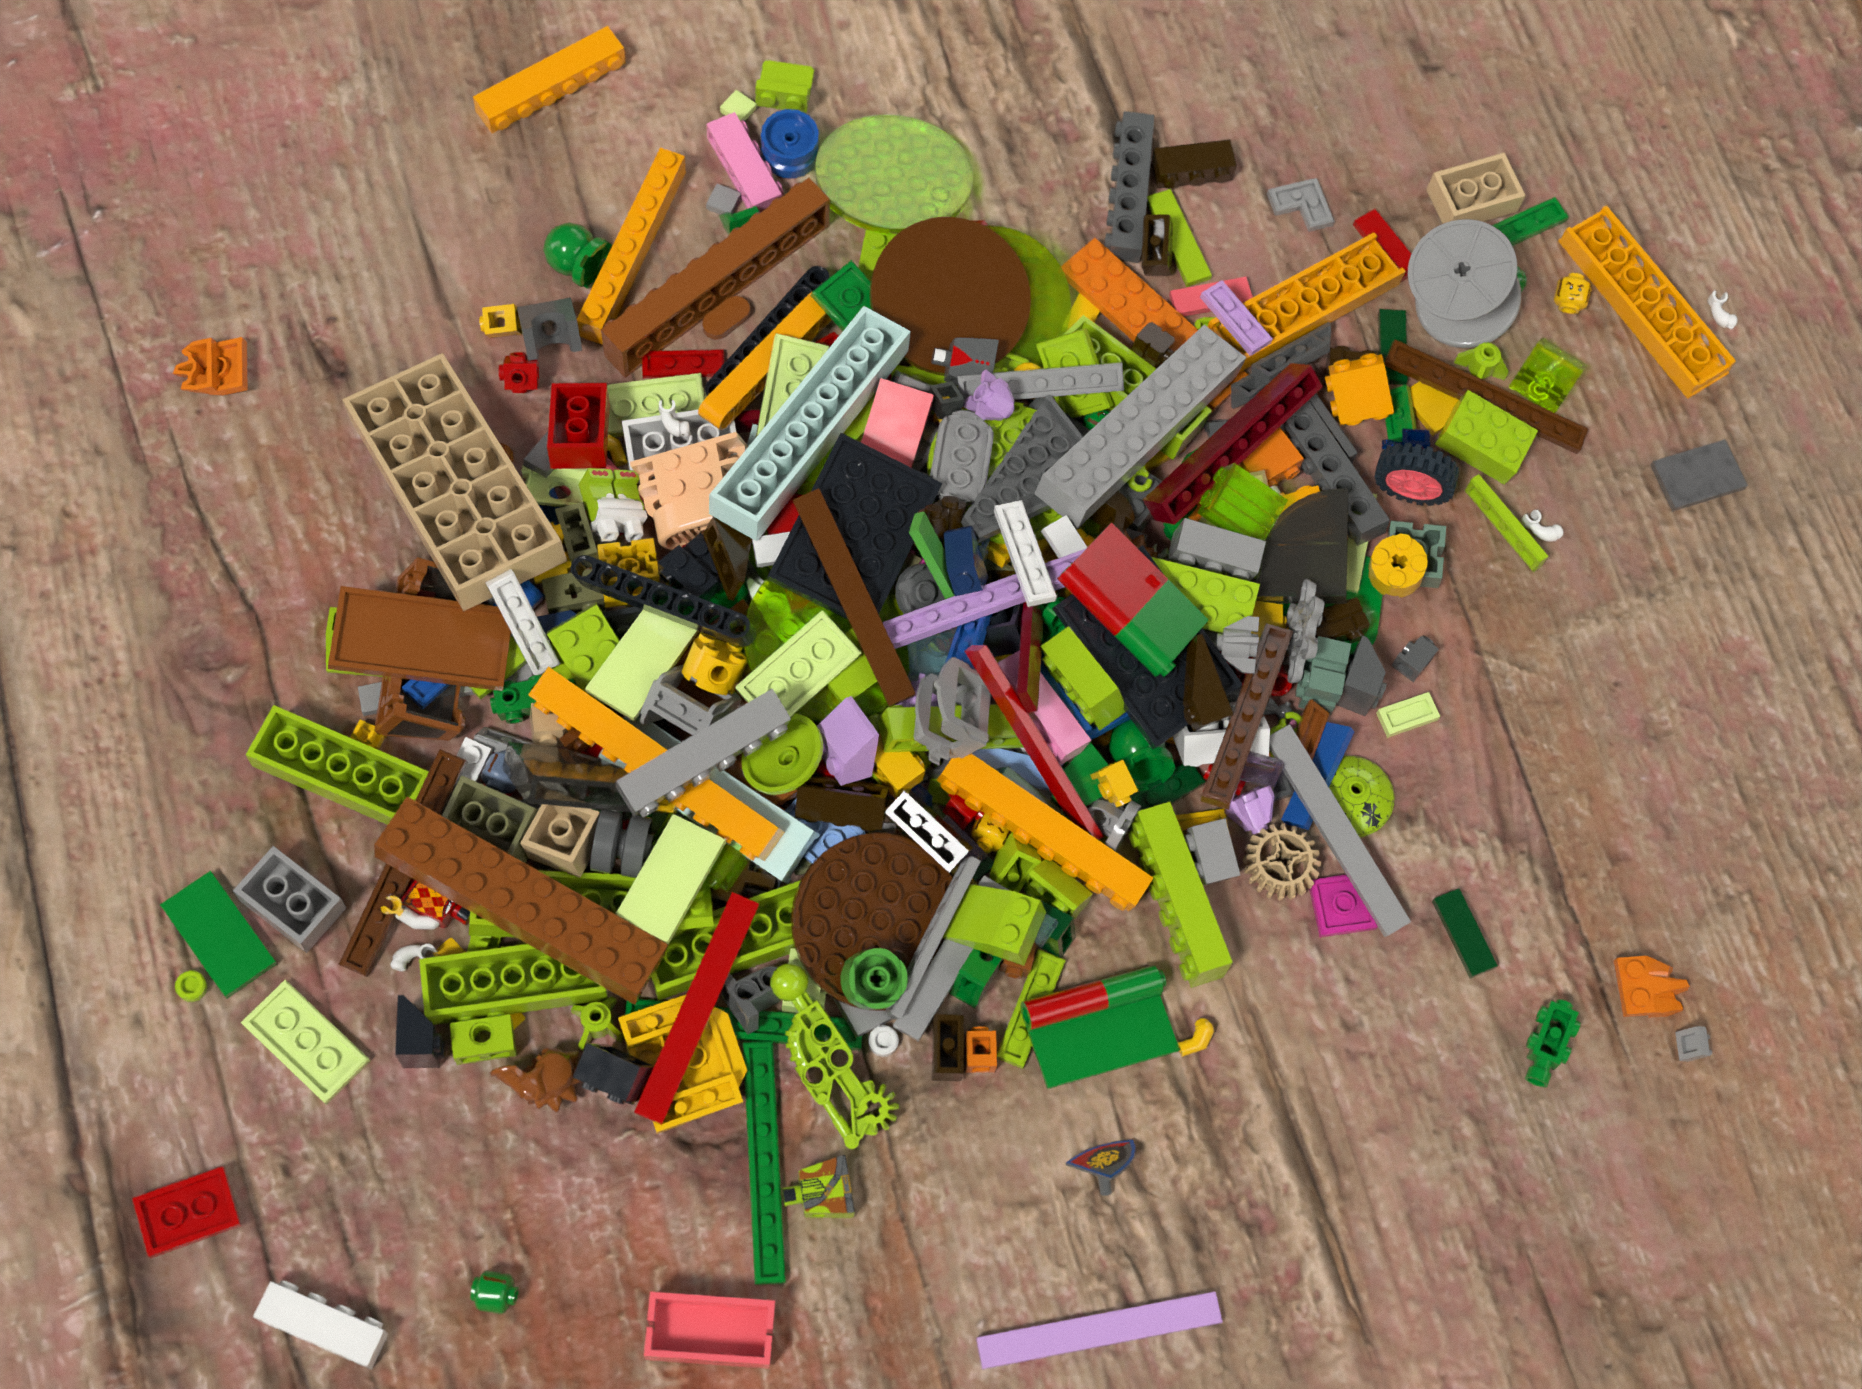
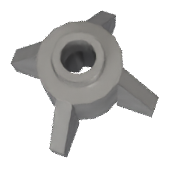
M1247 616L1225 627L1223 634H1217L1216 648L1221 651V655L1228 663L1242 673H1255L1256 659H1249V656L1256 657L1259 637L1258 634H1251V632H1258L1259 617Z

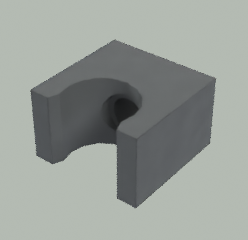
M571 297L517 307L528 361L538 359V350L554 343H565L570 346L572 352L582 351ZM545 321H554L550 326L542 325Z

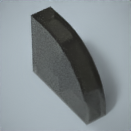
M1348 488L1329 489L1310 494L1290 505L1273 521L1263 538V541H1266L1259 572L1256 578L1250 581L1260 584L1256 601L1275 604H1298L1302 584L1305 579H1309L1316 583L1315 596L1322 599L1324 604H1347Z
M508 742L503 762V771L527 803L631 812L616 788V781L629 774L623 768L605 760L572 750Z

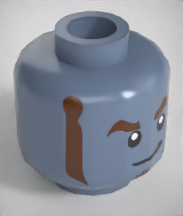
M506 750L491 754L481 773L483 783L487 787L503 794L513 792L523 775V765L520 758Z

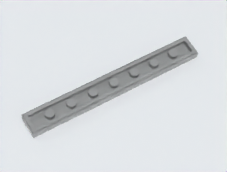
M1289 724L1270 735V751L1383 936L1387 937L1411 922L1291 725Z

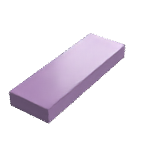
M1223 280L1201 293L1200 298L1250 356L1271 344L1273 338Z

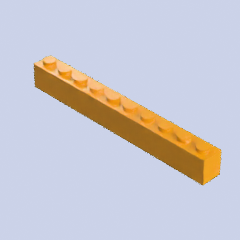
M550 667L546 669L528 694L536 700L533 705L546 715L552 711L559 716L556 720L557 723L569 731L573 727L581 732L578 738L591 747L595 743L603 747L604 749L601 754L616 763L620 759L627 764L624 770L628 773L668 751ZM710 779L696 787L692 783L684 787V794L670 802L683 812L687 807L695 812L693 819L707 828L709 824H712L719 829L716 835L724 838L728 844H731L733 840L742 846L739 851L753 861L756 857L765 861L785 833Z

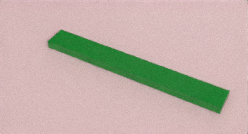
M638 999L634 1005L627 1001L625 1015L662 1002ZM715 1006L728 1013L737 1040L754 1042L773 1041V1043L777 1044L788 1043V1036L785 1035V1030H788L793 1024L791 1020L795 1013L759 1012L758 1030L747 1034L728 1007ZM830 1017L851 1050L861 1051L862 1035L855 1038L844 1018ZM820 1024L815 1028L814 1034L818 1040L825 1041L831 1037L832 1031L828 1025Z
M773 1041L743 1043V1055L747 1068L745 1074L754 1280L755 1286L785 1284Z

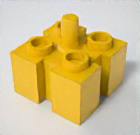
M653 538L632 540L630 546L620 547V542L597 544L599 560L660 583ZM618 577L611 578L607 586L615 584ZM637 587L632 595L640 594L643 587ZM603 595L605 608L628 605Z

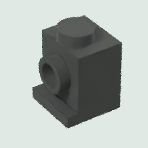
M1420 636L1415 643L1411 640L1408 642L1391 666L1414 683L1434 658L1439 648L1435 646L1430 638Z

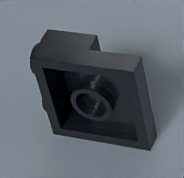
M701 533L683 548L680 545L675 547L658 562V575L661 580L667 585L672 584L678 590L708 601L723 589L720 577Z

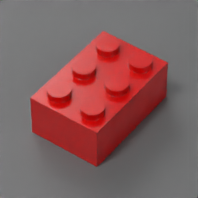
M607 383L551 384L547 440L550 469L606 468L610 411Z

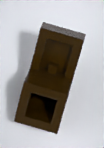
M1117 491L1090 519L1100 525L1099 536L1111 523L1124 534L1125 530L1134 522L1135 516L1129 501L1121 492Z
M736 859L727 863L717 874L711 899L714 905L726 907L732 892L746 897L747 888L769 892L778 888V880L765 869L758 868L756 872L752 871L753 864L750 859Z

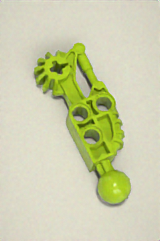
M795 964L779 966L771 976L770 987L778 999L792 1002L798 1011L791 1020L793 1022L791 1027L785 1030V1035L788 1036V1043L785 1046L790 1049L791 1053L789 1059L791 1062H795V1070L814 1100L818 1104L823 1105L833 1120L832 1123L844 1139L845 1146L849 1149H854L858 1146L859 1140L863 1138L864 1134H877V1123H881L883 1129L887 1130L889 1125L885 1118L896 1121L897 1116L888 1112V1110L899 1108L898 1103H888L889 1100L895 1097V1093L892 1091L883 1096L886 1090L885 1084H881L879 1091L875 1092V1084L872 1080L860 1083L850 1068L853 1062L851 1048L818 999L813 1002L806 992L808 988L806 972ZM825 1024L830 1027L832 1034L828 1040L821 1041L815 1037L814 1030L818 1025ZM837 1049H842L848 1054V1061L842 1066L835 1065L831 1060V1054ZM812 1066L819 1067L823 1071V1079L817 1083L810 1082L806 1077V1071ZM833 1079H836L851 1102L852 1130L830 1101ZM868 1101L881 1103L878 1107L879 1114L875 1115L873 1112L864 1114L868 1109Z

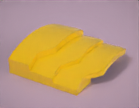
M686 995L618 1018L630 1055L655 1066ZM714 1007L663 1124L660 1125L653 1122L656 1134L743 1103L739 1086L747 1072V1068L728 1013Z

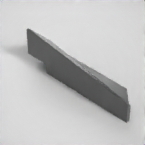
M1327 322L1252 364L1251 374L1231 385V408L1234 409L1249 402L1290 363L1307 365L1330 352L1331 323Z

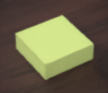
M737 90L720 106L722 114L726 116L735 112L739 120H744V122L757 109L755 102Z

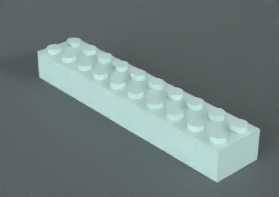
M863 306L709 494V514L757 541L836 443L840 433H844L875 394L880 379L886 380L907 354L911 331Z

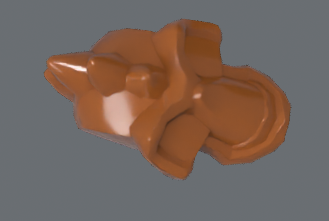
M556 1048L543 1049L541 1051L542 1055H538L531 1061L533 1065H528L523 1071L515 1065H506L495 1068L490 1072L491 1076H496L497 1079L513 1089L521 1099L524 1098L529 1105L535 1103L536 1107L540 1109L547 1104L555 1112L560 1110L562 1099L572 1102L577 1101L578 1097L573 1085L582 1082L573 1078L577 1068L579 1052L562 1051Z

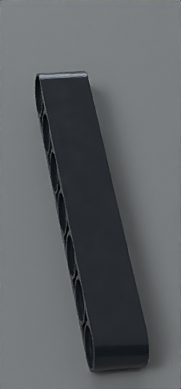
M813 266L804 273L706 383L705 398L764 340L762 338L767 337L782 322L780 319L785 318L799 304L796 302L797 300H803L808 294L829 279V273L824 267ZM818 281V282H821L822 284L816 285V284H813V282Z
M578 556L571 564V573L587 589L737 646H749L756 638L755 627L747 616L591 556ZM592 567L590 574L582 576L585 569ZM618 577L615 584L607 586L611 578ZM642 586L641 593L633 596V591L637 587ZM669 596L665 604L658 605V601L662 597ZM694 606L692 613L683 615L687 607ZM720 616V620L716 624L709 625L712 617ZM739 626H746V630L742 634L735 635V630Z

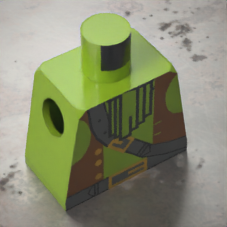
M845 1155L799 1170L798 1178L800 1185L782 1188L784 1205L803 1204L804 1216L806 1218L854 1217L855 1211Z

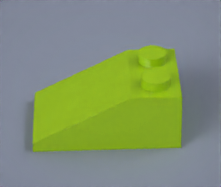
M969 884L943 938L1024 966L1046 911L1039 899L1015 891Z

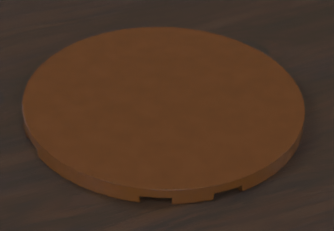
M935 217L919 221L903 229L883 249L871 277L870 305L872 311L911 331L909 349L903 357L906 359V362L923 371L944 376L945 366L931 364L934 348L949 350L950 343L954 338L999 340L995 364L1005 358L1020 340L1026 328L1031 307V292L1029 280L1021 260L1001 236L986 226L972 220L958 217Z
M889 833L863 834L848 838L831 846L807 869L798 885L793 900L791 912L792 938L803 968L816 985L826 994L848 1006L862 1009L848 1002L841 987V972L846 960L857 952L882 948L894 953L907 969L953 876L917 842L899 835ZM942 937V939H941V941H940V943H939V945H938V947H937V949H936V951H935V953H934V955H933V957H932L930 963L932 962V960H933V958L935 957L936 953H937L938 950L940 949V947H941V945L943 944L945 938ZM870 976V982H878V976ZM887 1008L872 1009L870 1011H885Z

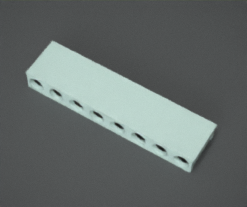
M626 716L623 718L667 750L681 743V741L654 723L641 724V716H638L635 722ZM601 753L599 754V758L623 774H629L624 770L627 764L620 759L614 763ZM718 768L712 770L709 776L711 781L785 832L765 861L756 857L753 862L788 884L791 880L789 877L813 841L818 839L820 834L762 797L726 771L719 772ZM688 807L684 812L679 808L677 809L707 831L716 835L719 830L712 824H709L706 828L694 820L695 812ZM733 840L731 844H728L740 852L739 850L742 846Z

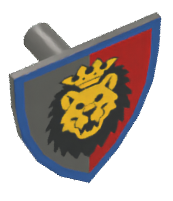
M1125 1140L1099 1145L1076 1155L1065 1164L1066 1166L1098 1176L1100 1194L1108 1196L1112 1194L1111 1180L1123 1173L1133 1162L1136 1153L1133 1140Z

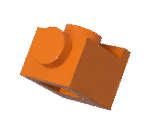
M983 1026L973 1027L971 1031H966L965 1073H995L997 1068L996 1031H989L988 1027ZM979 1046L983 1047L985 1054H976L974 1049Z

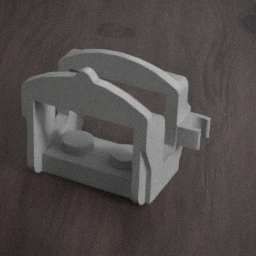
M956 657L948 659L942 667L939 676L930 673L923 677L916 695L914 740L926 746L929 750V761L937 765L940 764V758L945 760L949 758H963L986 746L989 740L987 730L991 693L978 672L971 669L969 664ZM932 693L937 695L943 719L941 731L945 735L957 740L956 742H950L928 730ZM955 704L962 706L961 719L954 716Z
M680 665L662 673L658 679L653 681L640 711V723L647 725L666 719L689 734L694 735L735 711L742 698L736 692L731 695L730 691L727 695L716 694L725 700L714 703L708 708L676 689L684 677L682 674L683 665ZM691 676V680L697 682V679Z

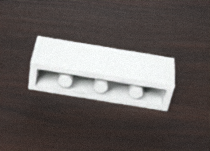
M281 1280L279 1285L270 1281L253 1316L254 1318L372 1370L388 1336V1333L381 1329L383 1323L367 1316L364 1321L354 1318L355 1311L339 1304L336 1309L325 1305L327 1299L312 1292L309 1293L308 1297L296 1293L299 1287L284 1280Z

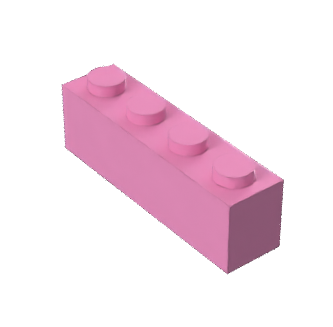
M734 112L707 123V139L736 190L741 193V199L747 209L756 206L761 213L769 207L774 199L784 196L781 184L778 181L775 182L772 178V170L767 161L763 162L761 159V152L755 140L751 141L748 136L749 130L744 120L740 121Z
M1020 651L998 662L1016 694ZM1040 672L1038 711L1031 712L1029 715L1061 765L1080 754L1091 739Z

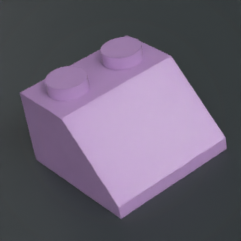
M852 696L845 698L817 726L823 738L821 758L827 765L828 772L832 776L834 775L840 785L872 776L879 738L878 732Z

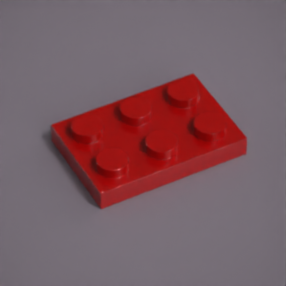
M223 1166L132 1198L149 1258L163 1255L242 1226L226 1169Z

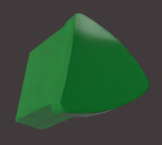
M754 206L734 214L730 212L722 213L719 215V218L729 236L733 229L741 228L749 222V219L755 213L760 211Z

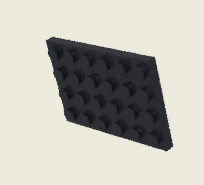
M840 433L811 492L818 488L820 489L879 614L914 543L909 533L914 515L925 508V506L933 504L942 483ZM798 515L767 580L848 620L804 524Z
M1143 545L1140 546L1138 549L1160 570ZM1073 594L1052 608L1065 628L1069 627L1119 688L1124 701L1125 712L1152 749L1157 748L1188 725L1184 717L1185 708L1183 706L1187 645L1172 661L1175 667L1166 676L1163 677L1159 674L1154 677ZM1201 628L1194 637L1203 634L1225 694L1228 696L1243 684L1206 632Z

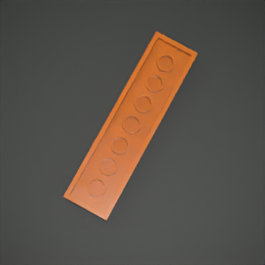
M1096 238L1092 239L1058 270V274L1099 309L1105 317L1133 342L1137 334L1149 322L1155 323L1162 328V332L1166 331L1175 338L1172 347L1173 351L1178 350L1198 331L1196 327ZM1244 370L1238 373L1237 377L1207 405L1212 410V413L1231 396V385L1248 376Z

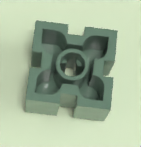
M1390 521L1387 537L1400 533L1407 534L1423 547L1427 555V569L1419 587L1439 588L1443 575L1444 557L1441 556L1445 548L1446 526L1424 524L1422 530L1412 529L1413 523ZM1393 564L1394 568L1397 566L1401 569L1403 568L1400 564Z
M1318 636L1316 656L1313 659L1305 660L1302 679L1297 684L1295 697H1299V708L1305 709L1308 701L1312 699L1331 715L1336 703H1338L1342 696L1351 644Z

